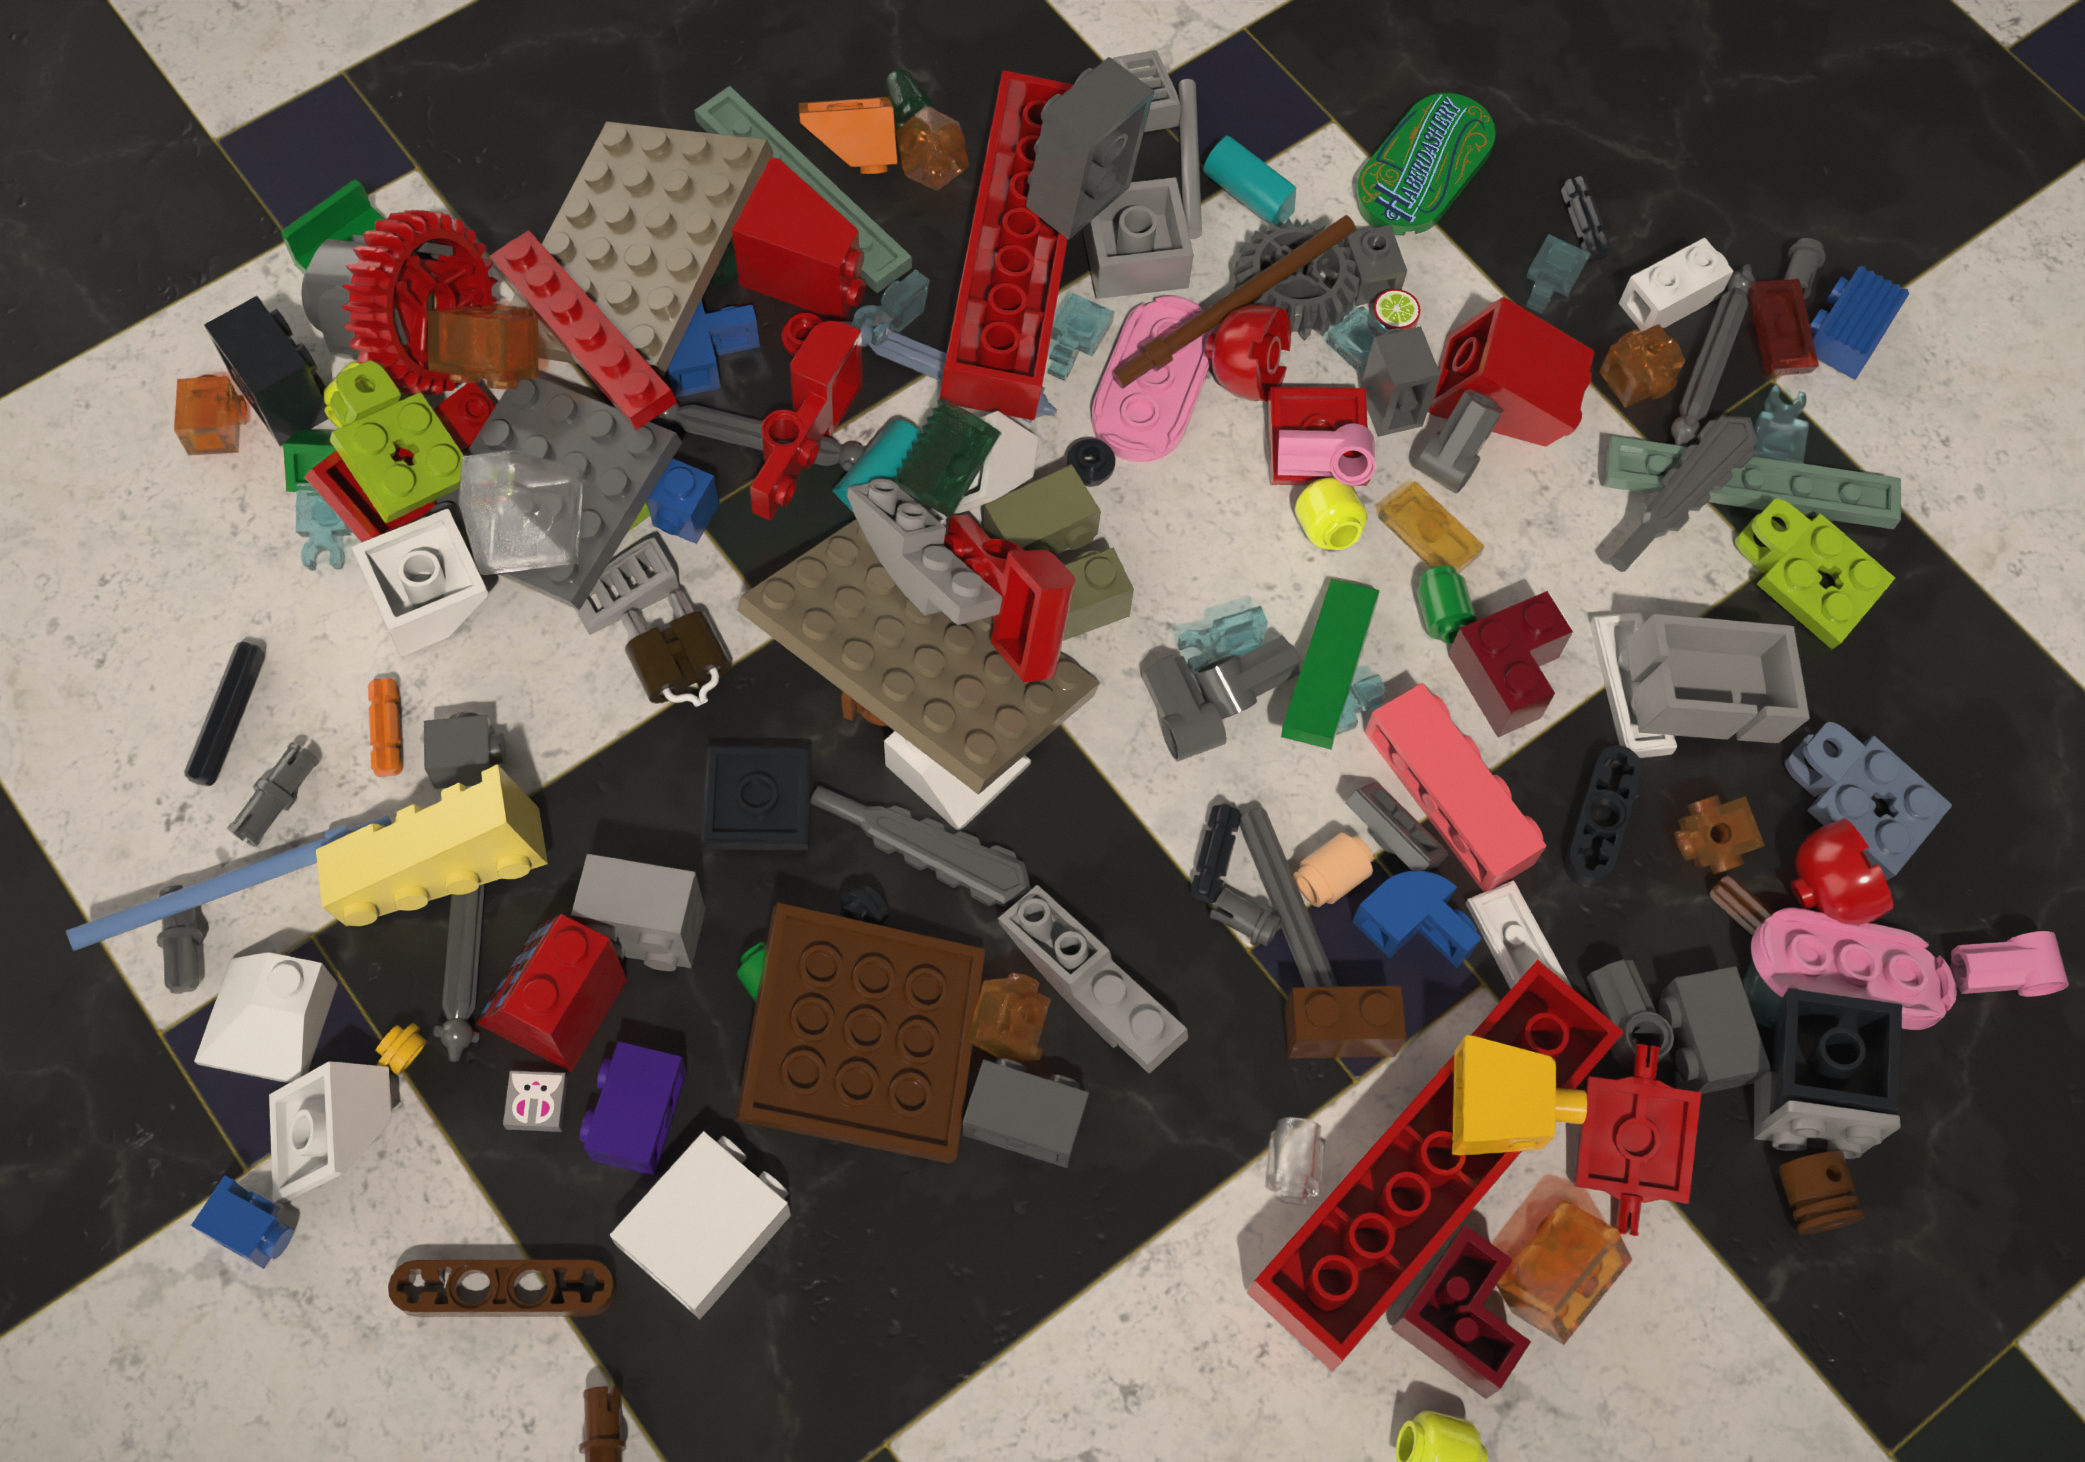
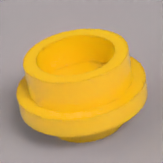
M414 1023L410 1024L405 1030L399 1025L393 1027L375 1050L382 1056L377 1066L389 1067L392 1072L399 1076L413 1062L427 1043V1040L418 1034L420 1027Z

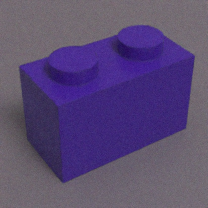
M617 1042L613 1057L606 1056L603 1059L598 1073L597 1088L602 1089L596 1110H587L580 1130V1141L585 1142L583 1148L591 1161L656 1176L688 1072L681 1056Z

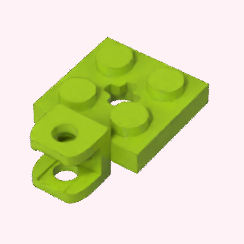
M373 361L364 362L338 375L336 382L338 391L332 394L331 407L342 427L332 431L330 442L385 523L393 521L473 482L476 472L421 392L399 401L401 397L400 391L386 371ZM362 378L369 380V381H367V380H360L358 383H355L356 380L362 379ZM396 448H404L414 454L412 459L414 465L408 466L403 460L395 462L391 457L395 454Z
M1774 499L1735 538V544L1743 556L1765 573L1757 585L1830 649H1834L1842 643L1895 579L1891 573L1821 513L1810 521L1797 508L1782 499ZM1772 517L1781 518L1785 522L1786 529L1773 520ZM1754 533L1767 547H1760L1755 543ZM1817 571L1828 573L1833 578L1835 587L1823 588L1819 584L1822 576Z

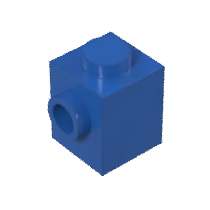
M672 458L647 499L652 525L668 534L676 535L697 544L719 507L714 475Z

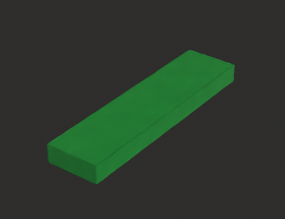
M1331 579L1282 725V738L1332 750L1378 603L1380 590Z

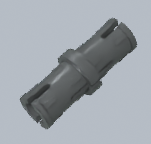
M293 742L290 743L265 779L259 778L253 785L255 793L227 829L240 840L244 841L247 838V844L257 847L261 838L282 810L289 811L295 803L292 796L311 770L318 765L319 760L305 748L300 752V745Z

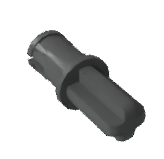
M183 885L166 887L160 891L159 897L183 889ZM194 907L162 919V932L156 937L158 946L163 949L164 983L166 988L170 989V992L174 994L192 992L199 985L197 946L203 941L201 931L197 929Z

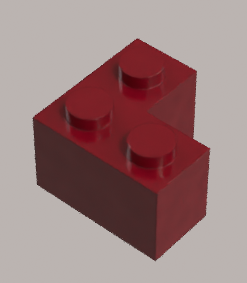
M1548 591L1460 628L1449 651V658L1497 737H1501L1541 719L1555 695L1554 690L1539 667L1560 657L1573 631Z
M1464 1225L1450 1240L1391 1330L1483 1398L1487 1399L1502 1388L1531 1341L1483 1307V1304L1513 1259Z

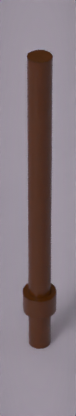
M1348 215L1343 216L1163 339L1156 337L1142 346L1141 354L1112 372L1117 384L1123 389L1151 369L1157 372L1172 362L1173 354L1221 323L1232 310L1246 306L1354 233L1356 226Z

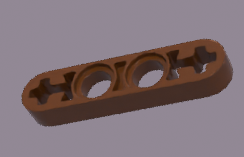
M413 1260L397 1267L390 1277L388 1292L391 1301L405 1314L414 1317H590L600 1315L609 1309L615 1300L617 1287L616 1281L609 1269L599 1261ZM450 1273L446 1284L448 1304H442L444 1296L439 1292H422L416 1303H413L412 1298L403 1292L404 1285L414 1284L416 1275L421 1274L422 1279L429 1285H445L443 1274ZM558 1273H565L563 1280L567 1285L585 1284L588 1274H594L597 1282L605 1285L603 1291L593 1294L592 1302L585 1303L583 1296L579 1292L562 1291L564 1303L556 1304L560 1293ZM470 1274H485L490 1280L488 1295L479 1303H464L459 1295L462 1281ZM527 1274H542L546 1277L548 1284L544 1297L536 1303H522L518 1299L516 1292L519 1281Z

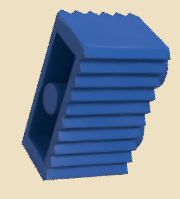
M1859 266L1851 280L1841 276L1826 300L1834 305L1830 313L1820 309L1806 334L1813 337L1806 353L1856 380L1910 294L1908 289H1901L1899 284H1892L1891 280H1884L1882 275H1875L1874 271H1867L1865 266Z

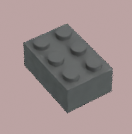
M1108 57L1095 69L1088 68L1082 72L1074 86L1062 96L1059 94L1054 95L1041 112L1043 123L1040 137L1034 147L1036 157L1033 170L1028 178L1030 187L1026 207L1069 240L1128 190L1154 90L1112 58Z

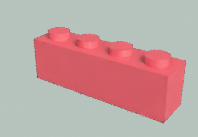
M1422 682L1372 712L1364 733L1483 893L1501 886L1537 862L1546 848L1539 826L1531 817L1524 816L1512 801L1510 789L1505 781L1498 775H1492L1481 760V754L1476 743L1471 737L1465 734L1462 735L1450 719V712L1446 704L1439 696L1432 695Z

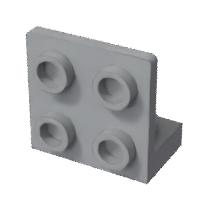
M1768 1071L1754 1083V1139L1772 1141V1146L1778 1150L1802 1151L1807 1149L1808 1146L1827 1149V1152L1843 1151L1845 1159H1854L1861 1157L1864 1152L1882 1143L1883 1139L1900 1129V1116L1798 1101H1788L1773 1114H1770L1772 1072Z

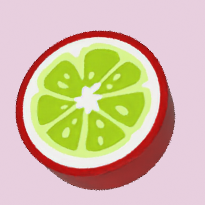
M1400 289L1386 290L1374 302L1371 313L1372 323L1382 334L1395 328L1403 330L1415 328L1421 312L1420 304L1407 291Z

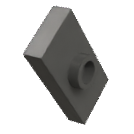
M1374 782L1355 790L1345 802L1373 831L1372 835L1377 844L1384 850L1396 854L1412 871L1429 872L1437 868L1449 855L1448 851L1379 783Z

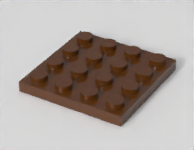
M777 903L772 911L735 1121L949 1164L957 1159L985 949Z

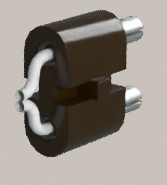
M676 591V596L674 593H671L668 597V601L677 619L670 621L671 628L660 632L659 628L656 627L646 632L636 611H629L630 618L625 613L621 617V621L631 639L625 646V652L649 701L655 704L664 703L669 700L675 703L690 701L695 707L708 701L707 692L717 685L719 678L724 676L732 666L706 613L702 611L693 612L683 591ZM695 683L698 688L702 686L699 698L687 693L686 687Z

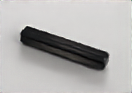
M241 641L234 646L184 770V775L192 783L208 787L212 786L216 781L265 657L261 647L255 644Z

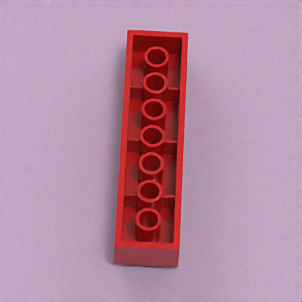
M1002 71L944 366L939 398L940 403L992 413L999 411L1004 415L1035 421L1045 374L1067 238L1026 207L1030 187L1028 178L1034 167L1036 157L1034 147L1040 137L1043 123L1041 112L1054 95L1059 94L1062 96L1074 84Z
M1537 959L1470 1036L1550 1056L1556 1062V1087L1576 1089L1624 1031ZM1454 1055L1266 1266L1247 1291V1294L1332 1372L1344 1361L1522 1152L1452 1155Z

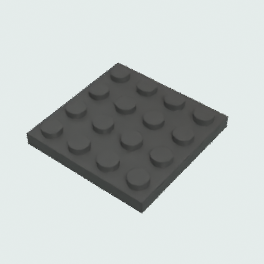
M519 369L464 455L476 472L473 482L437 499L434 502L435 506L427 513L426 517L448 508L476 565L580 611L682 444V440L675 432L651 422L635 430L617 408Z

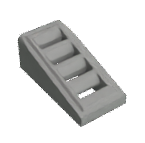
M1157 50L1114 57L1113 60L1128 71L1133 68L1150 66L1129 71L1137 78L1153 76L1151 79L1141 81L1150 88L1157 87L1154 90L1152 100H1161L1151 103L1144 132L1179 126L1181 104Z
M652 537L608 563L588 596L596 594L604 609L595 613L588 599H586L580 611L575 609L589 635L621 620L625 613L630 616L629 611L638 612L668 597L671 593L675 594L676 591H680L676 574L656 539ZM652 567L656 575L648 579L644 570ZM631 576L634 577L638 584L633 590H630L625 579ZM612 585L616 587L621 598L614 602L606 588Z

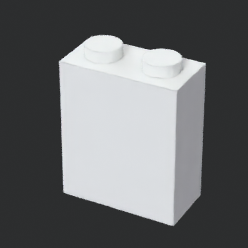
M704 1131L610 1234L615 1245L698 1319L705 1315L791 1216L788 1203L784 1200L789 1193L775 1178L765 1171L757 1177L742 1164L747 1157L735 1144L724 1136L716 1142Z

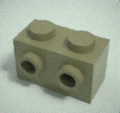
M1071 464L992 502L984 504L983 529L990 539H1003L1020 545L1024 551L1046 550L1055 555L1068 548L1077 550L1089 544L1098 535L1101 510Z
M1114 547L1102 552H1085L1076 557L1071 563L1065 565L1074 575L1076 581L1063 641L1130 617L1134 588Z

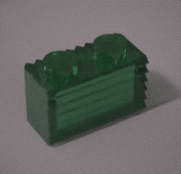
M943 398L937 400L938 407L932 409L933 415L927 417V425L922 426L923 433L917 434L918 441L912 443L913 450L907 452V459L901 460L902 467L896 469L897 476L892 477L891 480L904 492L950 519L1002 432L973 413Z

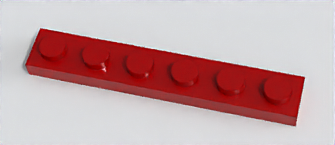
M529 230L489 256L498 272L635 430H638L678 403L668 385Z

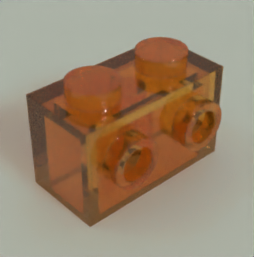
M1564 1199L1552 1215H1548L1541 1221L1536 1234L1520 1254L1512 1258V1262L1496 1286L1513 1314L1562 1345H1565L1631 1263L1632 1258L1618 1229Z

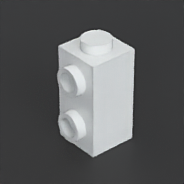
M1703 238L1631 276L1619 301V305L1642 333L1648 337L1719 299L1734 271L1728 265L1726 258L1716 251L1706 238Z

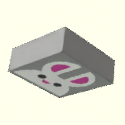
M510 1071L503 1126L506 1130L562 1132L568 1083L567 1075L565 1073Z

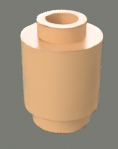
M1339 833L1300 862V869L1293 876L1299 891L1307 901L1315 907H1320L1324 903H1335L1370 877L1373 873L1371 862L1374 858L1370 848L1360 837H1350L1345 833Z

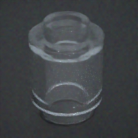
M1283 1118L1278 1120L1277 1131H1273L1270 1135L1265 1187L1275 1192V1199L1277 1201L1303 1205L1308 1203L1309 1197L1317 1196L1321 1193L1326 1140L1321 1137L1322 1126L1320 1124L1301 1118Z

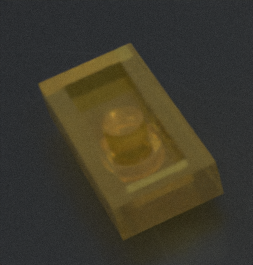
M1416 481L1384 505L1378 515V518L1430 568L1444 565L1453 566L1459 574L1481 556L1485 547Z

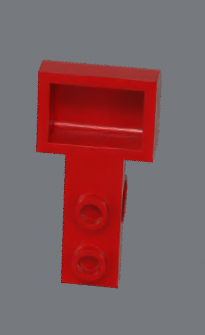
M825 321L816 325L810 331L790 363L793 411H774L762 423L761 432L765 464L750 486L753 513L771 521L780 505L786 507L789 504L797 487V477L803 467L809 469L818 456L821 438L823 436L831 438L862 388L861 330L845 323ZM783 440L792 441L789 444H779L777 442Z
M472 379L436 406L433 411L461 452L471 446L494 410L495 405ZM396 448L395 454L391 457L395 462L403 460L408 466L414 465L412 460L414 454L404 448ZM334 451L304 476L361 542L415 522L435 506L433 502H430L393 521L385 523L337 451Z
M951 515L948 534L945 535L943 545L1003 597L1000 614L991 616L995 622L990 643L1023 682L1042 681L1054 677L1076 581L1074 575L1052 552L1046 550L1024 551L1020 545L1003 539H990L970 515Z

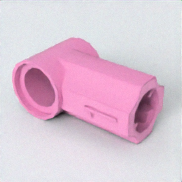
M1355 423L1346 424L1336 431L1279 430L1278 475L1331 476L1343 484L1354 486L1368 481L1374 473V436L1363 425ZM1352 450L1363 453L1358 458H1347L1342 454Z
M2038 931L2013 937L2007 942L1958 945L1951 951L1950 969L1961 994L2018 990L2020 996L2032 997L2052 994L2069 986L2054 932Z

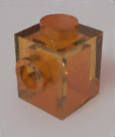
M206 374L196 378L177 379L174 431L187 454L239 453L240 425L247 423V405L244 396L237 395L228 376L218 377Z

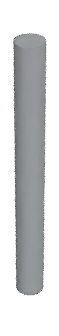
M1184 79L1178 83V98L1181 104L1179 124L1182 203L1190 239H1196L1202 235L1196 83L1191 79Z

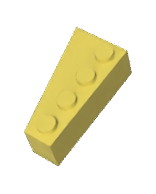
M497 764L481 772L483 782L466 789L465 785L457 783L442 790V801L430 807L421 808L412 804L397 811L395 823L387 827L372 823L316 849L322 908L345 926H364L376 921L378 916L398 910L420 909L427 905L428 901L450 894L464 895L474 892L479 888V885L502 878L516 879L523 877L531 869L548 864L539 808Z

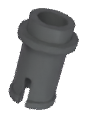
M1812 238L1799 239L1796 244L1789 248L1788 258L1790 263L1784 281L1781 283L1780 291H1784L1783 295L1790 299L1804 300L1810 296L1817 269L1825 263L1826 254L1824 246L1821 242Z
M1224 888L1214 904L1217 906V909L1213 908L1210 914L1211 919L1217 920L1250 937V944L1256 946L1258 943L1268 946L1273 940L1282 918L1274 915V908L1269 906L1265 910L1232 893L1228 888Z

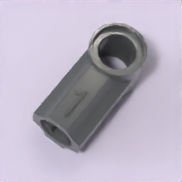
M1471 389L1466 390L1442 431H1438L1423 450L1415 468L1455 494H1458L1475 471L1481 458L1478 454L1491 435L1504 410L1495 400L1487 395Z
M1280 635L1240 655L1234 654L1214 661L1196 671L1195 674L1207 701L1212 702L1216 706L1221 718L1224 719L1250 708L1257 703V696L1299 675L1301 660L1294 645L1290 644L1283 635Z
M1166 656L1156 660L1152 666L1144 670L1143 680L1162 718L1161 728L1163 737L1175 761L1179 762L1226 744L1227 737L1222 718L1212 702H1205L1184 656Z
M1623 959L1607 964L1601 969L1590 973L1587 980L1602 1014L1624 1031L1611 1047L1613 1058L1617 1064L1624 1070L1634 1073L1637 1049L1632 1038L1634 1033L1646 1037L1651 1046L1660 1047L1659 1062L1672 1048L1674 1034L1668 1021L1656 1013L1634 961Z

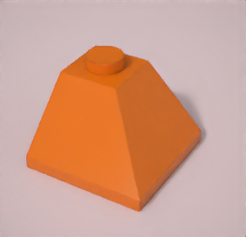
M889 97L799 103L800 123L850 167H860V173L877 174L887 172V165L897 164L894 114Z

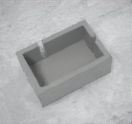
M1653 614L1626 640L1632 682H1641L1633 690L1639 733L1727 740L1736 733L1737 740L1780 743L1810 719L1794 626Z

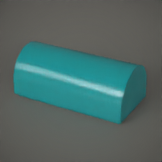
M1226 135L1211 151L1204 164L1203 173L1269 224L1272 222L1279 227L1294 213L1296 186L1233 138Z
M903 420L890 421L832 491L853 512L847 498L849 487L867 484L875 479H891L902 489L932 452L931 444L924 434L910 423Z

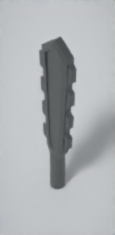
M1721 416L1718 421L1710 420L1698 435L1699 445H1690L1680 457V469H1670L1661 481L1663 490L1661 492L1653 491L1643 504L1645 513L1641 518L1640 526L1610 558V562L1615 569L1625 572L1655 538L1664 536L1669 531H1679L1690 519L1688 512L1690 510L1699 511L1710 500V490H1720L1732 478L1731 470L1733 468L1742 469L1755 455L1754 447L1758 440L1750 417Z
M821 785L817 786L812 795V805L860 826L864 833L873 839L875 848L887 854L895 851L903 854L906 864L920 871L930 868L936 872L937 880L953 888L960 885L968 888L972 898L987 906L996 903L1002 907L1020 900L1031 890L1025 863L1017 860L1016 854L1013 851L997 845L986 848L980 845L977 837L962 831L950 834L945 832L942 823L929 818L922 821L914 820L909 810L896 805L888 809L881 806L867 807Z

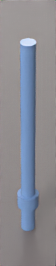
M386 815L347 829L345 825L324 832L325 838L66 930V934L73 951L313 865L317 863L316 849L372 823L387 827L392 822L389 816Z

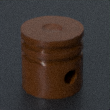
M1843 1151L1813 1154L1787 1162L1778 1167L1790 1207L1797 1208L1792 1214L1795 1221H1801V1224L1797 1225L1799 1235L1830 1231L1865 1219L1863 1210L1856 1209L1857 1206L1861 1205L1858 1196L1851 1195L1856 1189Z

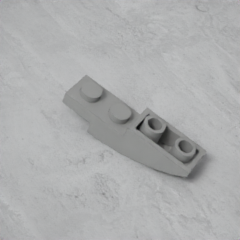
M875 479L870 483L848 488L847 498L880 563L905 596L925 616L943 612L956 625H961L1000 614L1003 597L943 545L946 527L904 492L891 479Z
M1038 885L998 918L999 924L1014 943L1074 1010L1113 1048L1119 1045L1149 1074L1189 1038L1187 1028L1116 965L1111 959L1110 950Z

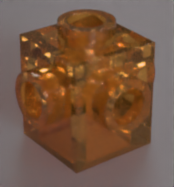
M929 106L923 108L895 131L904 175L914 182H919L938 191L969 167L965 150V138L961 132L960 123Z
M1660 324L1642 332L1639 329L1632 330L1621 337L1616 344L1611 345L1599 372L1626 408L1650 396L1652 399H1658L1669 393L1676 386V378L1686 360L1682 356L1678 343L1669 338Z
M1718 795L1689 804L1687 806L1691 815L1678 819L1681 830L1674 832L1677 845L1684 860L1689 861L1693 859L1696 868L1710 865L1713 874L1743 865L1744 862L1741 854L1765 846L1746 796L1721 804ZM1713 826H1716L1721 833L1718 843L1714 842L1710 836Z

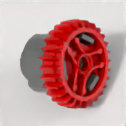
M405 210L404 212L390 213L388 219L377 220L375 223L376 231L364 232L363 236L352 235V242L331 239L324 241L315 252L305 272L301 296L307 318L316 329L323 333L331 354L344 359L357 360L359 364L367 361L377 363L386 371L399 391L409 394L421 392L425 395H440L442 391H454L456 383L467 382V372L478 371L479 365L476 357L488 355L483 345L485 340L494 338L489 331L490 323L498 320V318L492 315V303L499 301V299L492 296L491 289L498 280L488 275V270L492 267L493 261L482 258L486 247L482 243L475 242V231L465 228L463 221L451 218L448 214L425 210Z

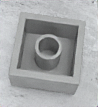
M1176 177L1131 182L1128 190L1082 228L1096 299L1189 288L1194 253Z
M587 854L571 916L573 920L610 938L620 962L623 961L624 957L644 960L646 966L656 970L675 971L677 966L692 968L706 908L696 873L693 871Z

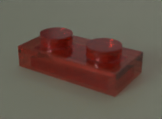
M1800 279L1755 282L1748 289L1767 377L1812 373L1819 366Z

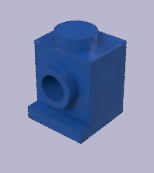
M224 1175L191 1224L193 1228L207 1238L262 1269L266 1267L271 1258L276 1259L284 1252L293 1236V1229L275 1217L281 1208L252 1191L249 1193L226 1175Z

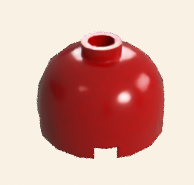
M1266 304L1243 306L1232 310L1219 324L1217 331L1211 332L1207 341L1206 355L1209 360H1212V368L1219 384L1231 394L1249 401L1268 402L1270 387H1281L1287 370L1286 366H1279L1281 350L1290 351L1291 323L1288 312L1285 309Z
M1846 818L1827 824L1807 836L1798 848L1795 859L1798 879L1791 882V888L1803 909L1808 910L1814 907L1817 912L1824 913L1840 923L1861 925L1883 917V915L1893 909L1894 904L1890 889L1879 864L1872 866L1863 852L1869 849L1868 844L1856 827Z

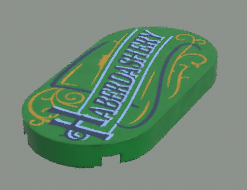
M1454 93L1433 94L1418 101L1370 158L1359 174L1355 193L1359 203L1358 209L1362 217L1374 228L1391 225L1394 235L1404 236L1405 232L1416 230V234L1435 226L1483 166L1491 153L1496 132L1494 122L1487 110L1473 99Z

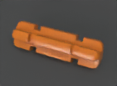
M392 678L373 679L368 684V701H371V706L369 707L370 745L373 746V750L370 752L371 769L378 777L397 776L402 771V754H399V749L401 748L400 710L397 709L399 704V687Z

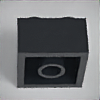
M255 296L204 324L232 380L279 446H282L297 431L312 429L329 419L325 413L326 404L323 400L326 386L315 371L318 367L303 343L296 345L290 337L293 335L292 330L277 308L269 312L259 297Z
M1788 988L1775 1010L1769 1113L1773 1114L1788 1101H1798L1896 1115L1899 1111L1902 1004Z

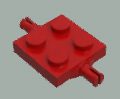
M1636 1044L1633 1077L1628 1076L1614 1080L1586 1076L1587 1112L1585 1121L1580 1126L1574 1177L1575 1187L1604 1191L1619 1199L1616 1229L1614 1232L1626 1235L1627 1230V1233L1632 1236H1639L1641 1203L1666 1200L1689 1204L1701 1092L1672 1088L1656 1080L1660 1047H1648V1045Z

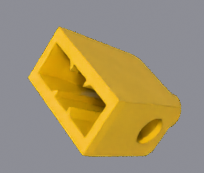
M1465 1035L1454 1051L1452 1155L1543 1149L1554 1138L1556 1122L1584 1123L1587 1112L1585 1090L1556 1087V1062L1552 1057Z

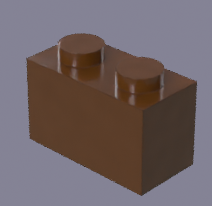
M1401 986L1292 988L1284 1007L1288 1059L1395 1057L1406 1040Z

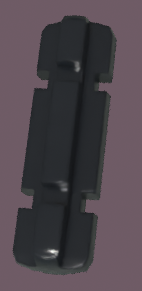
M1583 176L1567 179L1564 181L1561 192L1566 205L1571 206L1568 208V212L1578 239L1584 241L1580 244L1584 256L1590 261L1603 259L1608 256L1611 244L1607 233L1601 231L1605 227L1593 196L1588 195L1592 193L1588 181Z
M1222 803L1212 807L1208 826L1212 830H1206L1196 867L1197 872H1200V876L1194 875L1190 890L1191 897L1205 904L1215 903L1223 891L1225 882L1220 880V877H1226L1235 844L1236 837L1231 834L1232 832H1238L1241 811L1230 804Z

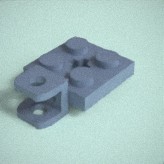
M1833 722L1825 723L1815 735H1808L1803 738L1785 759V767L1789 774L1812 796L1816 797L1819 795L1807 811L1824 826L1842 818L1850 821L1869 846V849L1863 852L1872 866L1879 864L1886 880L1897 875L1952 807L1950 802L1878 738L1873 736L1862 744L1849 731ZM1827 741L1833 742L1837 746L1838 751ZM1804 756H1805L1806 760L1809 762V764H1810L1815 770H1812V769H1810V768H1808V767L1806 766V764H1805V762H1804ZM1872 796L1877 799L1881 798L1886 802L1889 808V815L1885 814L1881 817L1875 815L1873 810L1876 804L1871 799Z

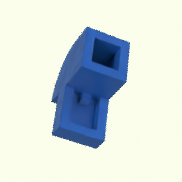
M702 300L700 301L667 369L672 392L675 397L720 389L721 385L715 356L760 347L753 305L743 307L730 306L722 308L718 312L705 314Z
M1426 871L1403 872L1386 880L1360 904L1352 921L1388 958L1397 953L1419 932L1456 968L1472 955L1482 939L1476 933L1474 923L1465 913L1458 909L1452 910L1447 905L1457 886L1440 875Z

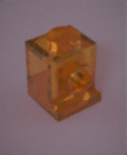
M1010 973L1008 978L984 980L966 1041L997 1058L1013 1061L1040 1060L1043 1049L1037 1045L1051 999L1037 992L1040 983L1036 979L1024 974Z

